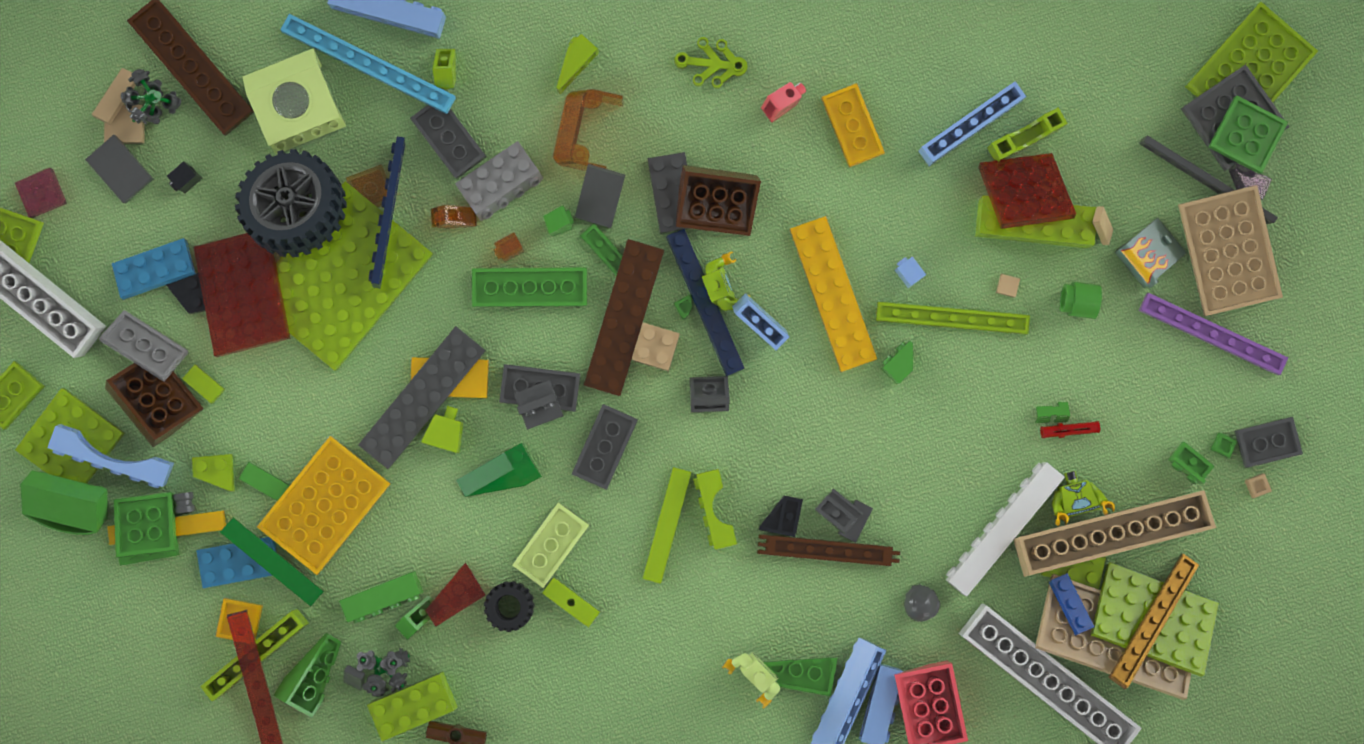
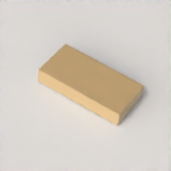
M1104 206L1097 207L1092 222L1102 245H1109L1113 227Z

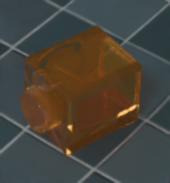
M515 233L494 243L496 248L493 250L497 258H502L504 262L525 252Z

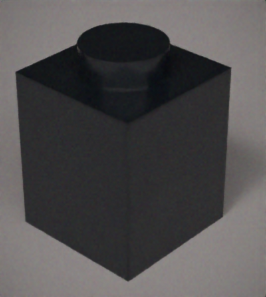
M185 161L167 175L171 181L169 182L170 186L175 191L179 190L183 193L188 192L202 179L193 167Z

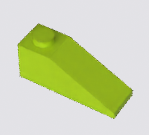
M582 34L578 37L574 36L568 44L570 46L567 49L556 87L560 95L599 54L598 48Z

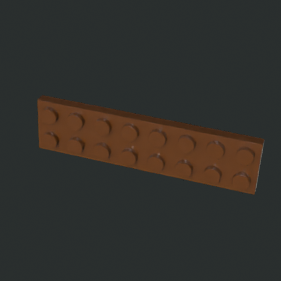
M151 0L127 20L223 135H228L254 113L253 109L160 0Z
M630 239L627 240L584 386L621 396L665 250Z

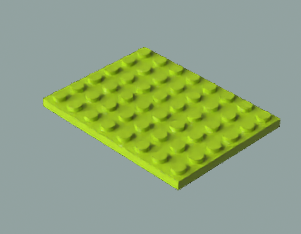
M346 181L341 185L346 195L343 198L347 202V208H342V211L345 213V219L340 220L338 223L341 226L338 232L334 230L331 234L333 239L330 242L325 240L322 243L323 247L319 250L316 247L311 249V254L305 255L301 252L299 257H292L287 253L286 257H281L247 297V299L334 371H337L433 256L429 249L392 220L381 288H373L371 281H369V272L374 270L375 263H372L373 251L377 252L378 245L375 244L376 234L380 233L381 226H378L380 214L383 215L384 212Z

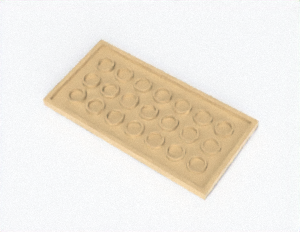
M1053 574L1050 580L1060 576ZM1072 581L1093 623L1101 590ZM1049 584L1035 648L1111 674L1125 648L1091 636L1092 629L1075 636ZM1146 656L1132 682L1185 700L1188 695L1191 673Z

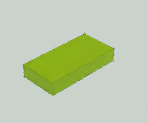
M196 364L182 378L211 404L225 390Z

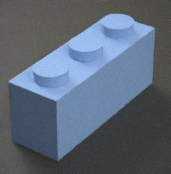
M746 293L732 306L734 313L775 350L789 338L786 329Z

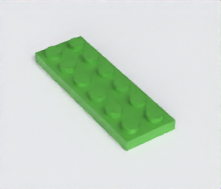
M587 267L472 268V307L587 306Z

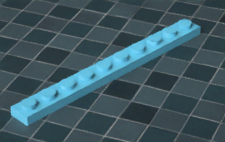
M291 14L288 15L280 29L282 33L445 114H448L456 99L455 95Z

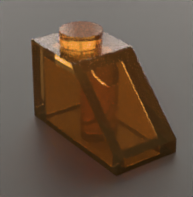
M442 205L431 208L432 228L451 229L477 226L476 214L471 207Z

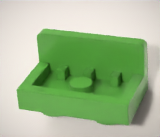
M1181 442L1168 459L1175 470L1184 472L1187 475L1186 478L1195 485L1205 484V478L1214 468L1212 463L1185 442Z

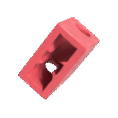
M789 82L768 95L761 109L771 123H773L798 104L802 98L801 95L806 92V88L802 83L794 86L793 83Z

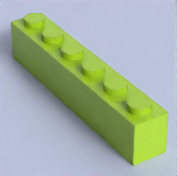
M298 608L292 610L202 684L200 688L212 702L219 699L305 628L309 622Z

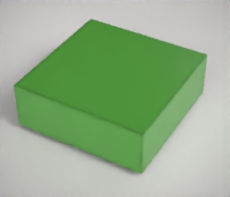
M1218 433L1210 450L1230 458L1238 441Z

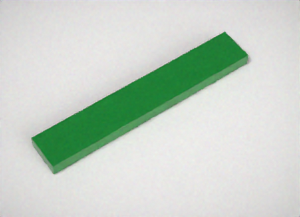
M234 517L220 531L222 535L310 607L324 592Z

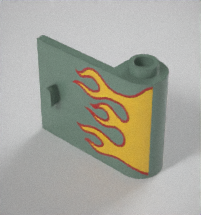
M1156 218L1135 237L1118 248L1115 254L1143 288L1146 286L1151 288L1159 282L1157 278L1183 257L1186 252L1159 218Z

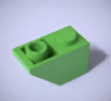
M564 205L543 216L551 237L572 230L571 224L574 221L570 210H565Z
M903 341L896 348L898 352L893 357L889 355L882 362L884 364L881 368L882 371L896 385L900 384L913 371V343L911 341L907 343Z

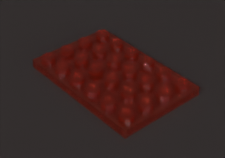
M248 233L194 247L215 357L291 339L274 254L260 247Z

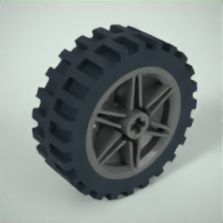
M290 149V153L280 150L277 151L278 155L276 156L266 155V160L262 163L259 161L255 162L254 165L256 167L252 171L247 170L245 173L247 176L246 180H241L238 185L241 188V192H236L235 198L239 204H235V210L239 214L237 218L243 225V229L260 247L265 248L271 254L276 252L280 257H286L287 253L292 257H299L301 252L308 255L311 254V249L315 247L318 250L323 247L322 243L325 240L330 242L333 239L331 234L334 230L337 232L340 230L341 226L338 223L340 220L345 219V213L342 211V208H347V202L343 198L346 195L338 178L329 166L322 162L320 157L316 155L312 157L309 152L304 150L302 154H299L296 149ZM286 218V222H281V219Z

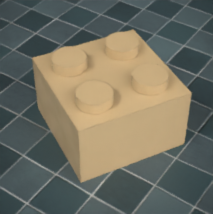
M642 323L632 361L669 372L680 333Z

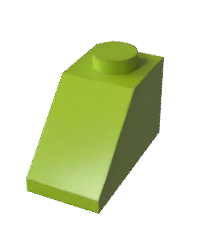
M436 49L432 68L434 84L443 90L454 88L455 49Z

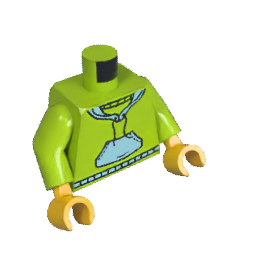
M733 252L723 254L721 257L707 263L705 266L706 274L702 276L711 302L724 311L733 310L732 306L738 301L724 265L736 262V259L731 260L730 254Z
M1076 471L1064 473L1067 484L1057 487L1051 503L1054 514L1057 517L1055 521L1057 526L1060 525V520H1063L1065 525H1067L1069 517L1101 509L1100 506H1103L1102 512L1104 515H1108L1106 508H1111L1113 512L1115 510L1114 503L1108 501L1103 492L1088 480L1078 481Z

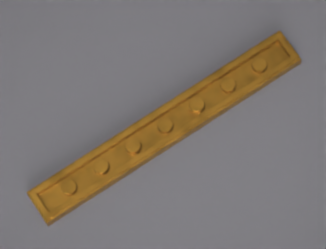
M1185 554L1179 556L1108 677L1122 688L1127 689L1199 567L1198 563Z

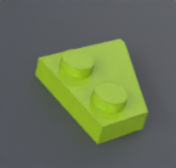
M232 454L192 457L193 477L225 490L235 491Z

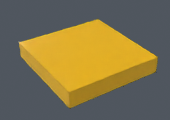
M224 598L216 637L252 644L256 641L263 605Z

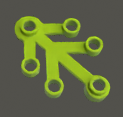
M700 37L697 41V46L710 59L689 57L684 52L676 54L674 58L675 66L679 69H685L688 65L709 67L701 74L694 75L693 84L697 87L702 86L704 81L719 69H727L721 76H715L712 79L711 84L713 88L719 89L733 75H744L748 68L746 60L741 57H735L727 47V41L724 39H719L716 42V49L722 52L728 61H721L709 46V41L706 37ZM704 40L706 45L701 46L699 42ZM719 43H724V44H725V47H724V48H720V47L718 46V44H719ZM679 57H684L686 60L679 62L678 59ZM739 63L742 65V67L740 69H736L735 64ZM699 77L702 79V82L696 83L695 79ZM720 80L721 84L715 85L714 81Z

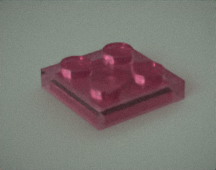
M52 168L45 169L15 182L30 218L67 204Z

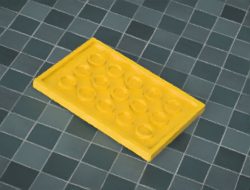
M329 436L258 524L257 528L313 573L319 575L391 483L334 437Z

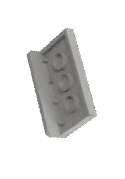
M517 141L455 184L477 217L482 221L490 218L499 209L505 208L515 198L521 197L531 187L537 186L543 177Z

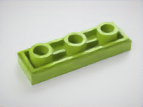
M553 577L542 592V594L588 628L600 613L598 609L555 577ZM573 599L575 604L569 605L568 600Z

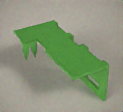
M1058 402L1056 407L1037 406V419L1035 423H1049L1053 415H1057L1053 422H1068L1070 418L1068 402Z

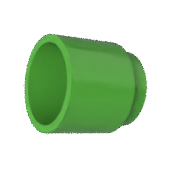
M1080 282L1064 284L1060 295V311L1067 313L1068 316L1096 319L1102 301L1101 286Z

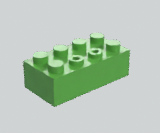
M33 470L20 484L22 514L50 529L76 535L95 534L108 519L107 489L102 486H94Z

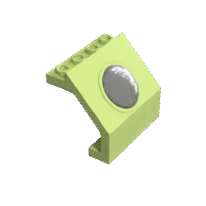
M314 49L243 76L246 95L267 144L271 146L275 154H278L277 151L289 150L346 127L345 121L320 69L322 64Z

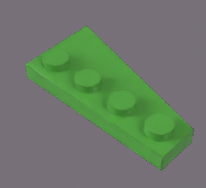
M837 657L763 661L779 678L776 682L780 687L831 696Z

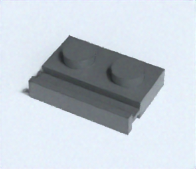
M832 489V492L815 509L817 513L845 535L858 521L859 517L863 515L859 508L835 489Z

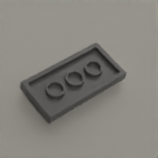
M427 105L410 118L455 179H458L486 158L484 152L451 109L448 114H445Z
M685 152L647 158L660 234L690 229L676 227L681 172L683 165L687 166Z
M504 364L499 402L517 404L514 393L551 380L561 410L576 412L581 374Z
M603 404L572 475L607 490L638 419Z

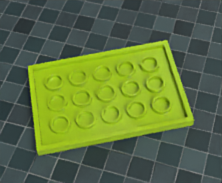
M1259 2L1187 83L1185 88L1198 97L1246 64L1273 103L1315 56L1318 50L1265 4Z
M1111 562L1108 563L1091 636L1126 648L1164 582ZM1184 591L1147 657L1200 677L1204 676L1219 603Z

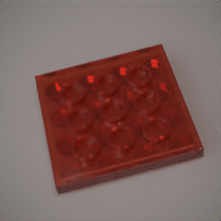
M1052 153L1003 159L999 162L997 160L980 162L978 168L1001 229L1075 218L1076 211Z

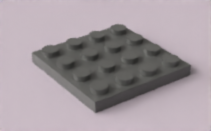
M1246 64L1181 108L1207 147L1210 145L1233 98L1237 95L1284 119ZM1208 148L1224 171L1237 163Z

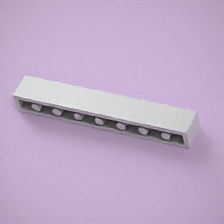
M1038 463L1033 468L1031 477L1029 479L1025 478L1020 484L1021 489L1017 493L1014 492L1007 500L1009 502L1005 508L999 509L995 515L997 518L994 522H989L983 529L985 533L972 542L971 550L968 553L964 552L959 558L960 563L957 567L953 566L946 574L948 576L946 581L967 597L1065 478L1049 463Z

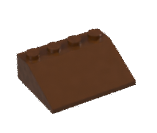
M683 165L679 184L676 227L751 236L761 180L757 175Z
M133 363L106 380L105 389L152 447L170 437L204 409L174 371L165 381H162Z

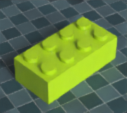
M443 671L371 701L367 705L381 741L448 714L458 707Z

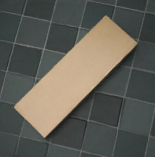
M124 68L120 70L93 111L92 116L111 125L124 105L121 93L125 92L127 87L134 89L136 86L133 81H128L132 77V72Z

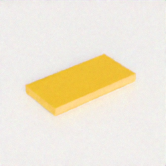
M857 83L822 96V102L849 168L885 154Z
M412 357L411 380L429 358ZM478 360L448 397L487 398L489 360Z

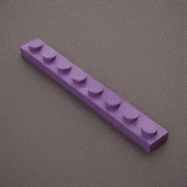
M1146 293L1139 308V311L1276 375H1281L1288 360V357L1150 293Z

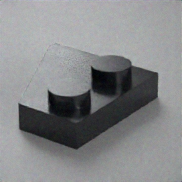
M196 273L166 285L188 314L209 311L202 273Z
M783 495L759 526V530L796 537L803 499Z

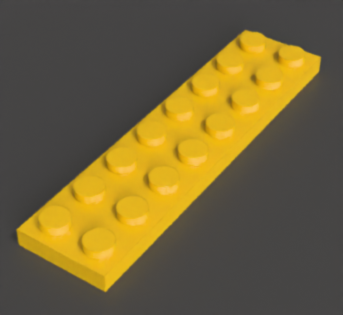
M826 216L790 228L840 372L877 360Z

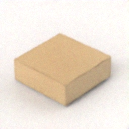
M1001 274L996 293L1015 298L1020 278Z
M1265 473L1245 480L1251 498L1272 492Z

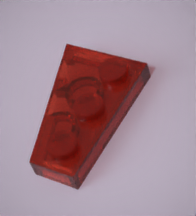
M466 562L425 610L435 627L485 596L484 591Z

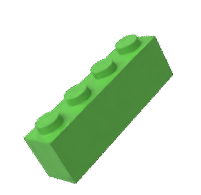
M416 571L339 600L347 623L353 621L355 624L365 620V615L372 614L373 617L383 613L382 609L388 606L390 610L401 606V601L408 599V602L419 599V594L423 593Z

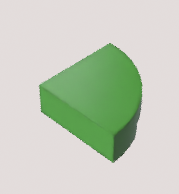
M690 294L674 303L682 320L686 319L693 305Z

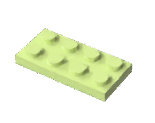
M558 502L512 566L544 588L589 527V524Z

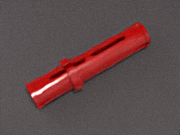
M1099 421L1065 425L1058 423L1055 426H1041L1040 434L1043 439L1050 437L1064 438L1070 435L1100 433L1101 427Z

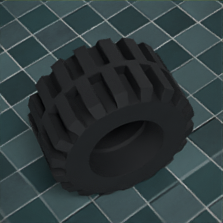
M507 581L495 586L487 594L486 601L484 602V614L487 615V621L492 623L491 626L499 628V631L505 630L506 632L516 631L525 626L531 619L535 607V602L533 603L534 598L530 594V590L525 588L523 584H518L515 581ZM512 595L518 599L521 609L517 616L509 618L500 612L498 604L503 596Z

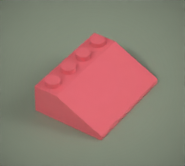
M948 660L894 674L908 744H957L968 741L951 662Z

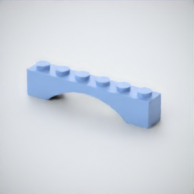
M62 424L55 426L47 447L52 449L54 454L61 456L65 454L70 455L75 461H87L91 463V466L99 469L103 467L108 468L113 474H125L129 476V479L137 482L141 480L146 481L149 486L154 488L163 487L167 484L174 465L173 462L158 457L140 461H123L111 458L95 449L84 438L80 430Z

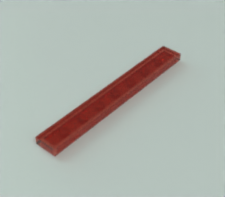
M248 610L227 614V620L261 744H283Z

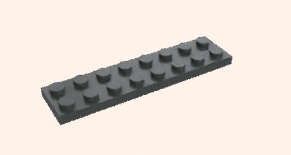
M455 326L358 445L389 469L486 350Z

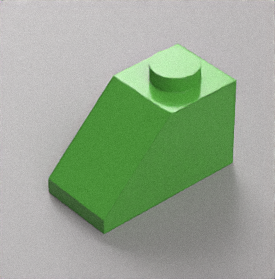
M428 595L404 615L395 627L408 640L441 610V607Z

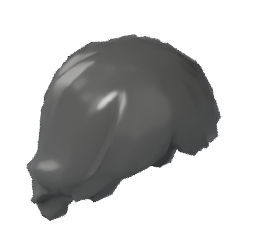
M921 584L912 586L906 593L904 602L907 615L917 622L927 621L936 616L940 607V601L935 591Z

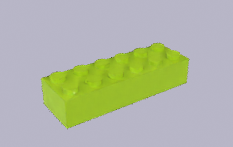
M983 195L978 202L975 237L1088 249L1095 245L1096 229L1092 221L1097 207Z

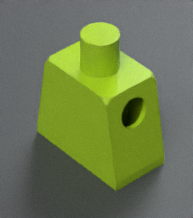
M447 406L444 416L435 414L421 443L459 453L463 422L455 420L458 409Z

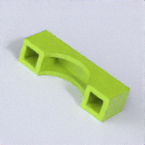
M1059 107L1027 126L992 142L987 149L997 164L1061 130L1068 123Z
M719 469L696 474L697 478L693 480L696 490L700 489L701 497L698 498L700 509L704 508L706 516L702 517L705 528L709 527L710 535H707L709 546H714V550L737 545L733 525L718 520L712 508L715 495L723 488Z

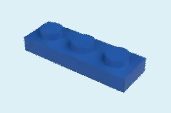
M1068 573L1050 580L1049 584L1075 636L1094 628Z

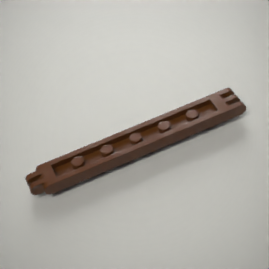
M759 534V539H766V543L758 542V546L765 547V550L759 549L757 554L892 566V563H900V559H894L892 555H900L901 551H893V547Z

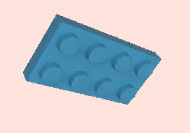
M184 238L112 263L119 295L123 300L196 274L188 243Z
M270 537L260 538L277 553L275 541ZM235 544L196 550L202 588L272 576Z

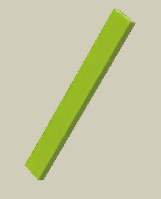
M877 302L876 321L1029 334L1030 315Z

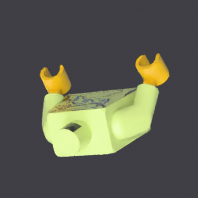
M753 652L750 655L746 653L741 654L733 660L728 659L722 668L728 669V674H732L735 668L740 667L743 675L763 693L756 702L760 701L763 704L762 708H766L780 691V686L776 682L779 678Z

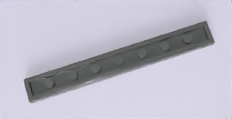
M1148 135L1140 141L1141 146L1216 193L1222 194L1234 191L1228 185ZM1263 208L1266 224L1275 223L1278 217Z

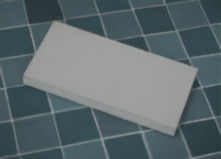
M125 310L99 337L102 343L162 381L169 377L188 354V350Z

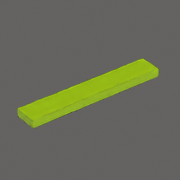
M675 467L672 469L642 579L659 584L662 582L690 480V471Z

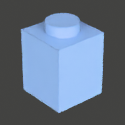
M905 257L897 263L898 268L895 269V272L907 288L926 276L913 257L910 259Z

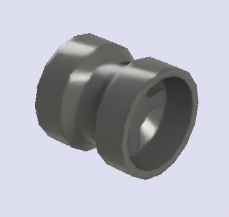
M193 492L173 494L174 501L176 502L175 514L195 511V505L192 503L194 498Z

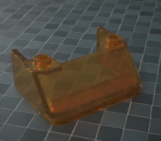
M594 89L572 91L567 95L553 153V158L558 165L583 171L587 170L588 164L607 169V166L588 162L589 151L585 146L576 144L584 108L596 109L602 102L623 107L622 95Z

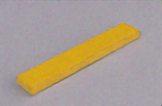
M224 510L175 517L176 536L222 530L226 526ZM115 525L107 526L109 545H115Z

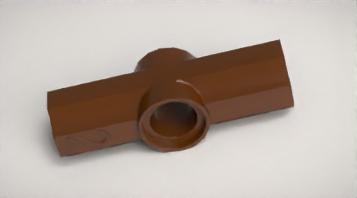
M429 721L426 738L449 742L450 744H485L487 732L466 728L460 724L451 725ZM452 731H459L461 738L455 739L452 736Z

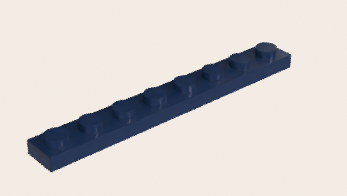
M397 136L396 143L393 142L391 147V154H394L393 161L389 160L388 172L391 173L390 178H386L385 181L387 196H383L382 199L384 213L383 215L380 214L378 222L381 230L380 233L376 234L375 244L378 245L377 252L373 251L372 263H375L374 270L369 272V281H371L372 287L378 289L381 288L406 145L405 137Z
M685 229L667 235L666 239L725 375L729 376L745 369L718 306L710 300L702 279L704 275Z

